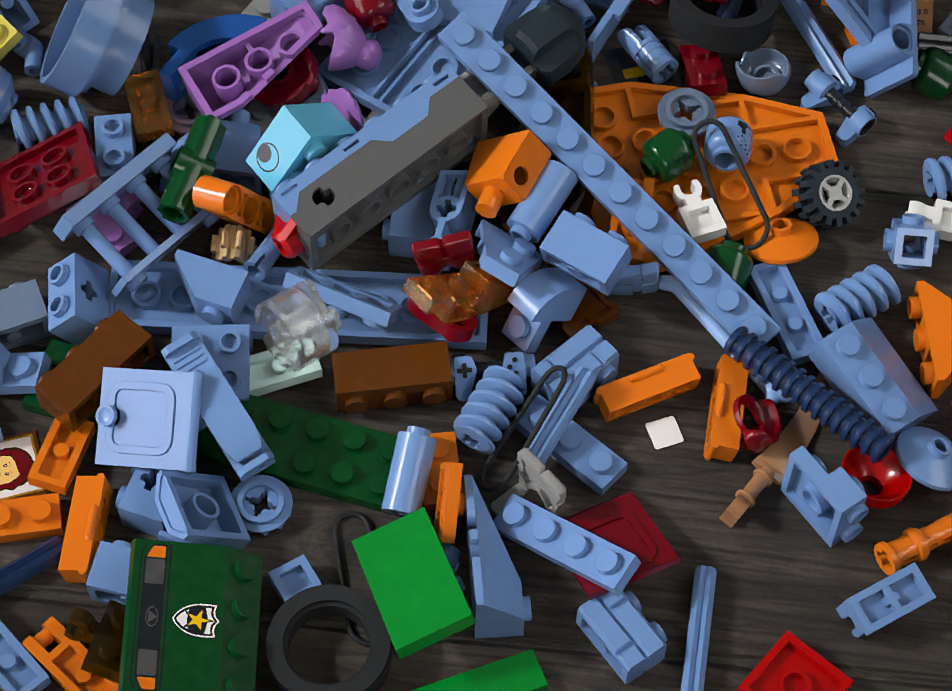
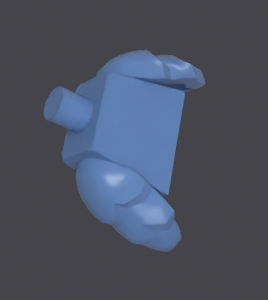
M240 109L230 114L228 121L221 120L223 126L227 129L214 158V161L217 163L212 176L239 184L262 195V180L245 161L262 137L261 126L249 123L250 113L245 109ZM189 133L177 141L170 155L172 158L171 164L180 147L184 146ZM161 175L159 190L164 193L168 181ZM267 187L269 196L272 200L271 194H273L274 192H271L270 189Z

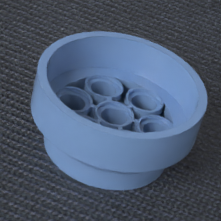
M67 0L43 60L40 83L74 97L79 93H86L91 87L114 96L127 79L143 46L153 17L154 0Z

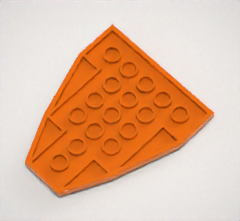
M631 81L594 87V141L627 174H630L631 178L644 180V176L647 175L642 170L639 162L643 158L641 152L642 145L646 140L666 129L660 127L657 116L659 101L666 93L685 87ZM727 92V95L708 96L715 106V119L727 116L736 117L745 121L752 128L754 138L751 156L744 167L764 206L769 221L785 217L795 210L793 203L799 201V196H792V190L799 188L798 185L794 184V181L802 176L800 172L803 169L808 168L809 165L834 159V162L838 161L823 112L738 93ZM680 109L679 118L685 116L691 121L693 113L686 114L684 110ZM704 131L700 138L697 137V141L728 233L733 241L736 242L744 238L752 230L763 225L764 220L740 169L721 171L710 165L705 159L703 148L706 131ZM696 155L694 156L693 167L673 181L663 183L655 178L652 199L680 227L681 225L677 219V210L680 207L673 201L675 185H679L684 194H692L690 189L691 182L696 179L702 186V201L711 198ZM594 197L593 207L589 215L590 219L595 223L596 228L607 233L610 230L612 214ZM722 236L699 243L698 245L707 253L710 246L720 244L722 240L726 239ZM645 249L643 263L658 262ZM659 263V272L667 271V270Z

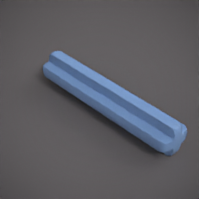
M583 366L577 367L529 447L543 464L546 463L596 381V375Z

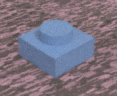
M304 554L268 572L269 580L283 604L302 590L322 585Z

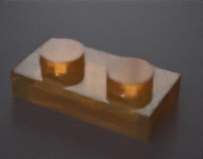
M158 69L128 75L124 82V88L138 143L159 139L166 132L173 136V124Z

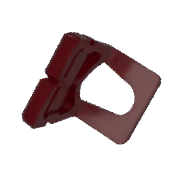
M469 230L445 235L442 239L431 238L414 242L410 245L415 262H417V266L427 283L437 281L438 275L447 266L461 269L466 274L476 272L474 244L471 231Z

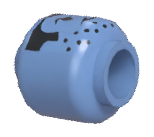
M736 117L718 118L717 120L723 123L745 166L750 159L754 138L752 128L745 121ZM710 124L707 127L703 148L705 159L710 165L721 171L739 169L722 131L716 125Z

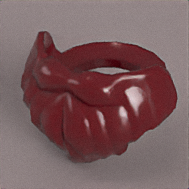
M748 394L738 396L733 403V413L736 423L743 433L739 447H743L750 452L760 453L767 445L779 440L782 424L776 403L768 398L757 402ZM741 405L746 406L757 422L750 429L746 427L740 413Z

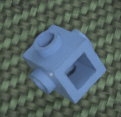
M906 213L903 214L902 219L892 218L891 229L885 228L883 250L888 251L893 264H897L899 268L915 270L919 269L920 266L931 267L932 256L938 253L939 232H935V228L930 221L925 220V216ZM904 235L915 236L911 243H904Z

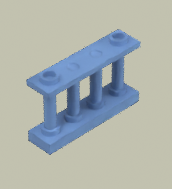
M167 132L64 213L53 229V232L63 242L74 233L78 237L82 235L118 272L121 279L111 291L115 297L119 296L126 289L131 293L134 292L147 280L148 276L145 273L203 224L208 229L220 219L195 206L194 209L198 214L186 224L180 222L172 223L162 218V214L157 210L160 198L145 183L147 179L144 176L153 171L155 174L160 173L169 181L168 171L172 161L169 154L177 142ZM126 191L130 195L134 193L173 235L161 245H158L119 204L121 202L119 197ZM102 212L104 216L109 214L147 256L133 267L93 225L95 223L93 217L98 213Z

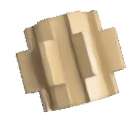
M227 224L224 228L218 229V235H212L210 252H212L211 259L227 265H244L257 250L255 245L256 238L252 237L250 229H246L242 225Z

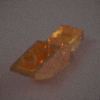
M479 260L465 261L459 273L408 277L402 291L425 314L434 313L446 324L487 313L508 303L507 299L515 287L509 286L481 269Z

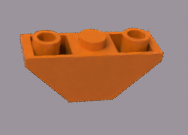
M917 281L912 296L907 298V314L909 319H914L916 327L913 332L914 349L916 352H921L923 361L920 364L921 383L928 386L930 399H938L952 383V299L927 282Z

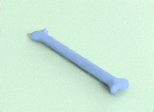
M661 275L658 288L675 294L724 349L725 343L730 337L729 332L672 275ZM749 370L748 376L764 393L765 399L773 400L776 405L779 402L788 403L791 401L792 398L785 399L781 396V390L774 391L771 383H763L762 376L755 377L752 374L753 370Z

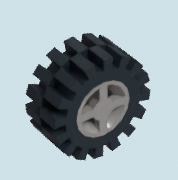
M833 159L809 165L808 168L800 172L802 176L794 181V184L799 186V188L792 190V196H799V201L793 203L794 208H802L803 211L798 216L802 220L809 218L808 223L813 227L818 226L817 229H830L849 224L854 221L853 217H857L861 213L856 207L864 206L865 199L859 198V194L865 193V186L858 188L857 182L862 181L860 174L852 176L851 174L855 171V168L851 165L844 167V161L838 160L834 162ZM823 190L827 193V200H825Z

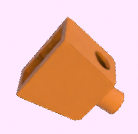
M530 129L477 143L464 183L466 189L478 200L475 210L481 216L495 218L501 206L524 201L551 158L552 153Z

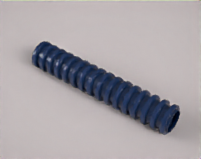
M746 326L737 328L730 335L724 346V354L727 356L733 355V360L736 363L743 362V368L746 370L752 369V374L755 377L762 376V382L765 384L771 383L774 391L781 390V396L785 399L792 398L791 403L795 406L800 404L801 411L804 413L811 412L810 417L814 420L820 419V425L825 428L830 426V432L834 435L839 433L841 435L840 439L843 442L849 440L851 448L861 449L860 454L864 457L870 456V462L873 464L881 462L892 449L895 443L894 434H885L883 426L876 427L873 419H865V413L862 411L855 412L856 407L854 405H846V399L843 397L836 398V392L832 389L829 391L825 390L826 385L820 382L817 384L816 377L813 375L806 376L807 371L805 369H797V364L794 361L787 362V356L784 354L778 355V350L774 347L768 348V342L765 340L758 341V335L755 333L749 334V329Z

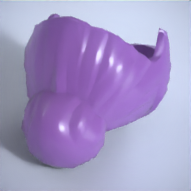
M335 4L325 6L322 15L327 20V25L320 32L326 35L318 42V45H329L331 47L327 70L339 71L354 66L370 70L377 67L382 59L380 44L374 39H367L363 29L357 23V19L343 7Z

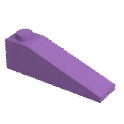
M307 0L177 69L188 95L200 114H210L221 120L245 107L321 33L320 30L324 27Z

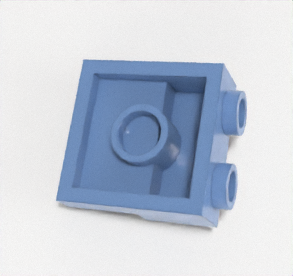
M803 445L791 452L780 490L830 548L841 540L845 543L853 540L863 530V526L859 522L869 512V508L864 504L867 495L861 482L856 477L849 476L841 466L828 474L822 460L814 454L811 455Z

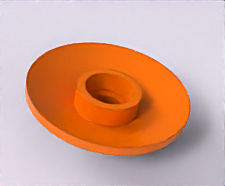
M792 217L775 218L770 221L769 236L764 244L755 250H750L749 255L767 264L784 265L796 263L808 258L816 251L819 244V235L817 230L804 220ZM763 224L745 235L744 245H752L759 241L764 234L765 225Z

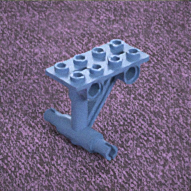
M825 0L858 42V44L846 49L843 61L846 70L852 76L864 80L865 97L872 99L918 76L916 0Z

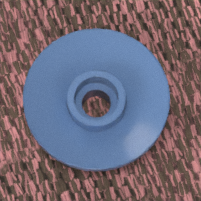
M914 426L903 430L896 439L895 451L904 470L926 487L938 491H952V441L943 434L926 427Z

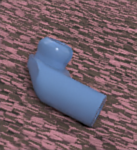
M549 0L546 4L563 6L576 14L583 28L592 26L596 21L595 15L584 0Z

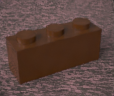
M117 310L109 318H104L96 325L93 333L85 341L74 345L68 351L66 358L58 366L46 371L40 377L35 386L40 406L74 433L100 407L103 367L142 369L156 355L152 335L120 310Z
M447 341L331 353L337 412L347 411L356 414L373 408L399 409L410 404L425 403L427 405H437L446 400H453V379Z

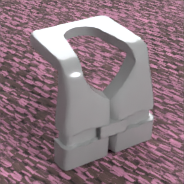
M524 447L517 452L519 483L493 501L491 509L497 516L512 493L522 498L529 489H533L538 492L546 510L558 516L565 503L566 487L550 470H546V466L529 448Z

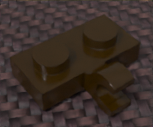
M110 599L100 623L87 610L74 607L64 636L71 640L90 644L81 670L119 684L126 605Z

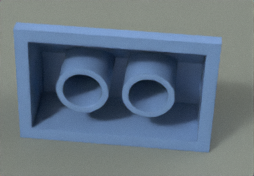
M871 317L851 321L819 341L809 355L832 390L836 392L837 397L846 399V405H854L856 407L855 412L862 411L865 413L866 420L873 419L876 427L883 426L887 435L892 433L896 438L903 430L914 427L938 411L937 407Z

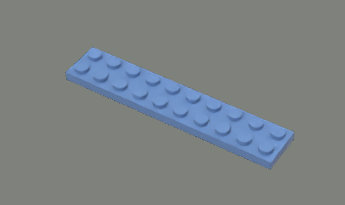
M127 260V261L134 267V266L137 265L141 260ZM159 261L145 273L148 278L139 288L132 293L126 289L117 297L111 291L121 279V276L112 267L109 282V317L117 310H120L149 334L172 335V325H211L198 317L178 276L176 262ZM230 265L245 270L244 265ZM257 266L251 276L249 275L251 293L236 323L250 324L253 339L300 341L311 338L312 342L390 346L447 341L424 322L416 319L407 308V301L412 288L417 285L426 284L437 287L470 310L478 320V325L471 340L463 343L447 341L448 348L486 350L490 277L438 275L437 281L427 283L422 274L329 269L315 270V272L402 305L403 308L399 320L388 327L379 329L364 324L362 317L352 313L348 315L335 313L327 308L328 304L319 300L307 301L294 296V290L282 286L286 272L293 268L271 267L263 280L254 279L255 274L259 270Z

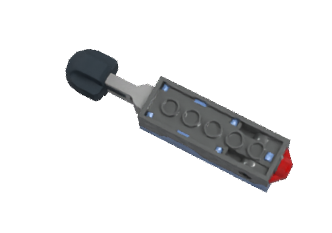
M543 5L528 11L507 26L503 35V49L542 87H551L570 73L583 57L587 45L585 31L577 15L563 6ZM449 66L439 74H431L424 80L422 86L410 95L404 94L399 97L388 111L381 116L375 115L371 117L359 132L352 137L346 136L335 145L334 150L323 158L313 159L302 173L292 180H284L276 187L274 193L271 194L275 220L272 233L274 245L286 258L294 259L299 255L315 271L437 181L440 170H452L471 156L475 151L477 143L487 140L488 117L502 103L470 71H465L458 76Z

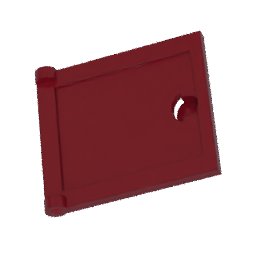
M632 491L564 518L637 556L641 564L627 584L680 563L679 556ZM572 572L590 600L610 592Z

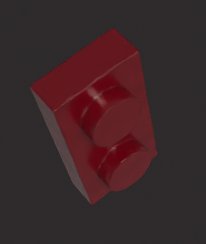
M693 44L681 45L679 58L688 88L701 91L707 96L727 95V80L718 52L706 50Z

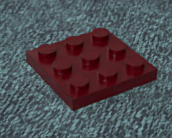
M82 121L0 163L1 237L12 232H20L27 228L31 222L45 215L57 213L64 205L78 198H85L102 184L89 133Z

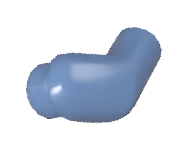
M17 29L24 37L12 50L25 59L24 73L30 77L40 76L43 64L44 46L32 35Z

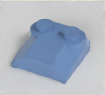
M160 470L156 477L155 503L168 534L197 544L229 546L241 550L251 541L224 476L199 473L187 474L170 470Z

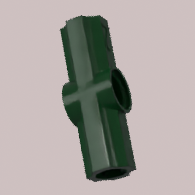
M198 114L195 118L184 146L182 145L178 150L168 171L170 179L157 207V210L162 214V218L172 223L180 222L185 224L190 219L195 207L192 201L193 187L201 176H212L217 163L214 161V158L225 136L227 128L223 126L219 118L210 114Z

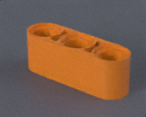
M203 175L196 181L193 187L192 201L197 208L234 225H242L246 229L262 234H269L274 227L275 220L272 200L239 184L210 175Z

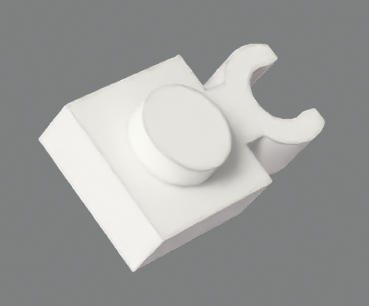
M696 179L692 180L690 188L692 194H684L679 185H675L673 201L680 207L677 210V219L682 229L697 244L725 236L727 226L713 198L703 201L701 199L702 186L700 182Z

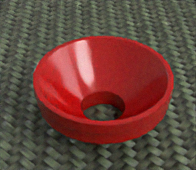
M850 449L845 454L841 467L849 476L856 477L860 482H871L880 490V494L877 495L865 493L867 498L864 504L867 507L877 509L890 508L899 504L911 488L912 477L900 464L896 452L891 449L881 462L873 464L870 462L869 455L864 457L860 454L861 449Z

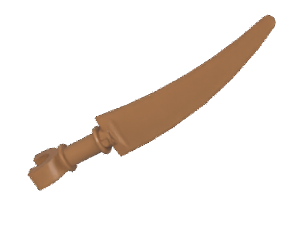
M819 371L816 383H824L826 385L825 390L829 391L830 385ZM800 406L794 417L780 433L779 440L770 444L751 462L757 468L753 471L752 479L743 489L736 491V498L719 517L730 528L733 527L748 508L755 506V499L765 487L771 486L773 482L779 486L782 484L790 453L802 445L807 449L820 422V419L814 420L810 417L811 412L804 413L801 411Z

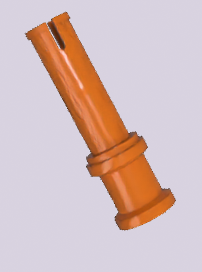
M952 513L920 529L909 527L902 532V536L888 543L884 541L877 543L874 546V555L883 572L890 576L899 571L901 567L913 561L920 563L928 558L930 551L952 541Z

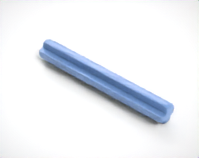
M780 0L825 73L835 75L839 79L841 84L839 92L842 95L852 92L856 85L855 78L846 70L844 61L805 0Z
M699 565L695 568L681 691H704L717 575L716 569L712 566Z

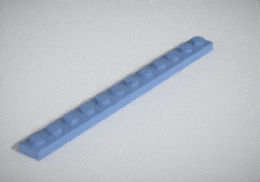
M465 10L437 34L438 40L496 96L527 130L530 129L560 163L570 168L576 174L578 181L730 335L737 328L746 326L749 329V334L755 333L758 335V341L765 340L769 342L781 331L782 328Z

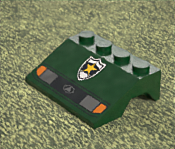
M138 538L132 540L118 691H255L263 557L229 546Z

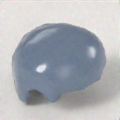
M759 48L751 52L745 51L741 61L735 62L736 75L741 87L755 96L768 97L775 95L784 88L791 76L789 60L784 54L773 48Z

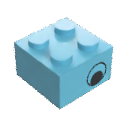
M332 102L283 105L245 161L270 191L274 192L281 182L287 179H294L304 171L309 162L318 157L323 158L334 150L335 145L346 136L352 137L357 131Z

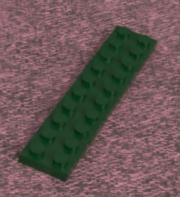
M55 339L50 340L45 351L52 359L49 370L54 369L66 358L68 351L74 346L73 344ZM145 365L142 368L147 370H162ZM36 393L25 394L22 401L25 411L55 419L40 406ZM250 395L248 401H240L275 456L276 462L256 475L272 476L291 487L393 515L382 511L381 507L397 440L396 435ZM119 409L116 410V411H117V420H116V422L114 423V424H116V425H117L118 422L120 421V411H119ZM95 412L88 421L94 422L96 431H98ZM208 428L198 433L196 459L234 470Z

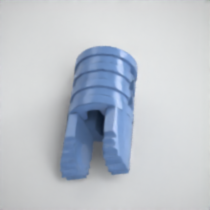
M644 24L638 25L634 32L631 28L619 30L617 33L619 43L654 84H662L676 73L679 66L678 61L672 57V54L661 44L648 27Z

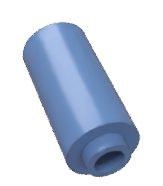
M548 160L527 198L518 203L507 220V225L510 228L509 233L514 239L522 238L527 242H539L578 182V177L570 168L558 161Z
M408 426L406 432H398L382 502V511L403 517L422 508L437 443L436 439L430 437V430L417 426Z

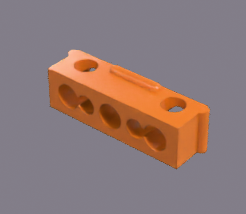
M686 353L597 388L592 402L594 405L599 406L607 423L695 389L701 379L693 362L695 356L693 353Z
M726 354L721 356L714 369L703 456L707 461L714 458L732 462L740 446L741 430L734 418L733 403L738 396L746 394L749 370L743 368V362L736 363L733 358ZM741 405L740 408L742 420L744 414V405Z
M98 473L97 476H76L58 571L66 583L87 582L100 541H104L113 489L103 473Z

